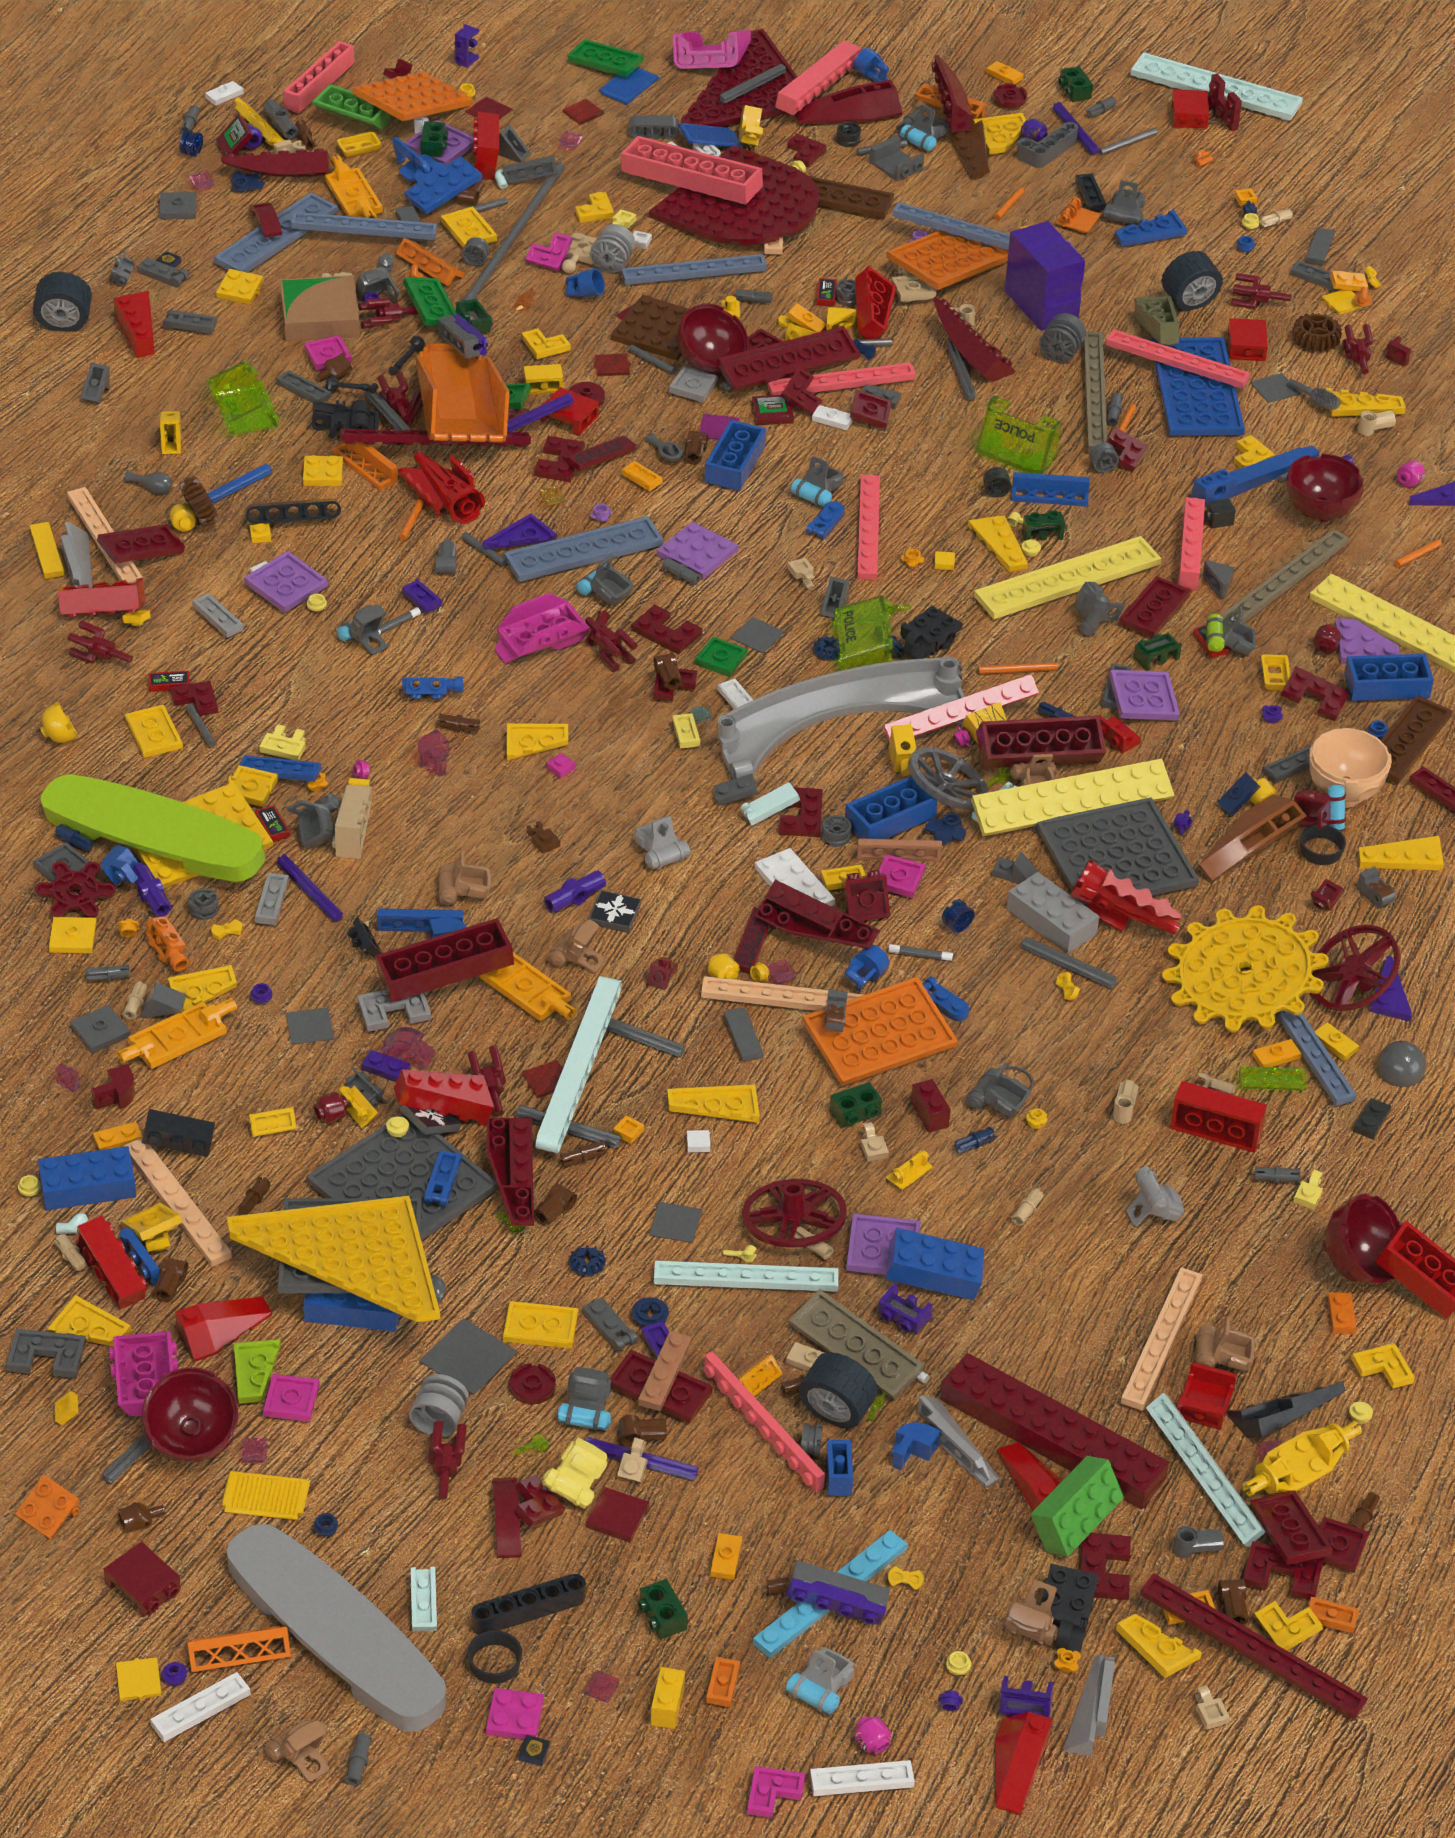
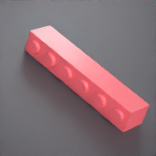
M341 41L337 42L283 91L284 108L298 114L305 109L329 84L336 81L354 64V46Z
M1186 497L1178 585L1197 591L1200 575L1205 499Z

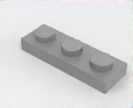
M207 593L192 601L193 607L227 638L243 630V623L211 594Z
M267 874L255 915V923L277 924L289 883V875Z

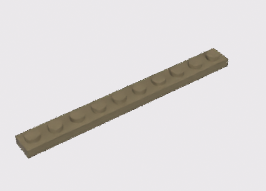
M1086 332L1084 339L1088 452L1094 446L1107 442L1103 332Z
M1334 529L1220 616L1225 619L1239 606H1242L1243 620L1241 622H1247L1347 545L1349 537Z

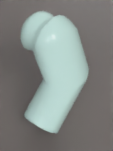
M503 169L496 170L495 179L499 188H507L508 183L504 177Z
M78 1213L68 1223H57L56 1234H77V1226L88 1221L87 1215Z

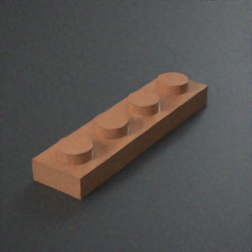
M858 839L857 860H884L887 854L910 861L941 862L942 841Z
M673 1331L669 1332L640 1394L638 1405L661 1411L692 1344V1337Z

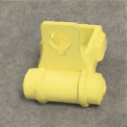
M577 1438L575 1441H571L563 1451L561 1456L562 1462L557 1469L551 1468L543 1475L542 1485L548 1488L549 1491L555 1492L571 1501L575 1506L585 1509L593 1501L594 1491L590 1487L594 1479H598L605 1470L607 1454L593 1444Z

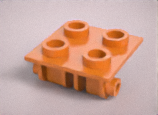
M1076 197L1072 198L1071 202L1055 221V224L1088 234L1101 214L1081 208V200Z
M43 1474L15 1515L51 1539L67 1516H76L79 1513L80 1509L77 1503L80 1499Z

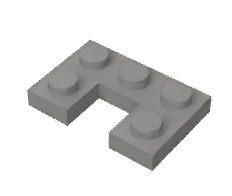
M385 990L357 995V1002L367 1032L389 1028V1021L386 1012L405 1009L410 1024L431 1020V1012L424 993L392 1003Z

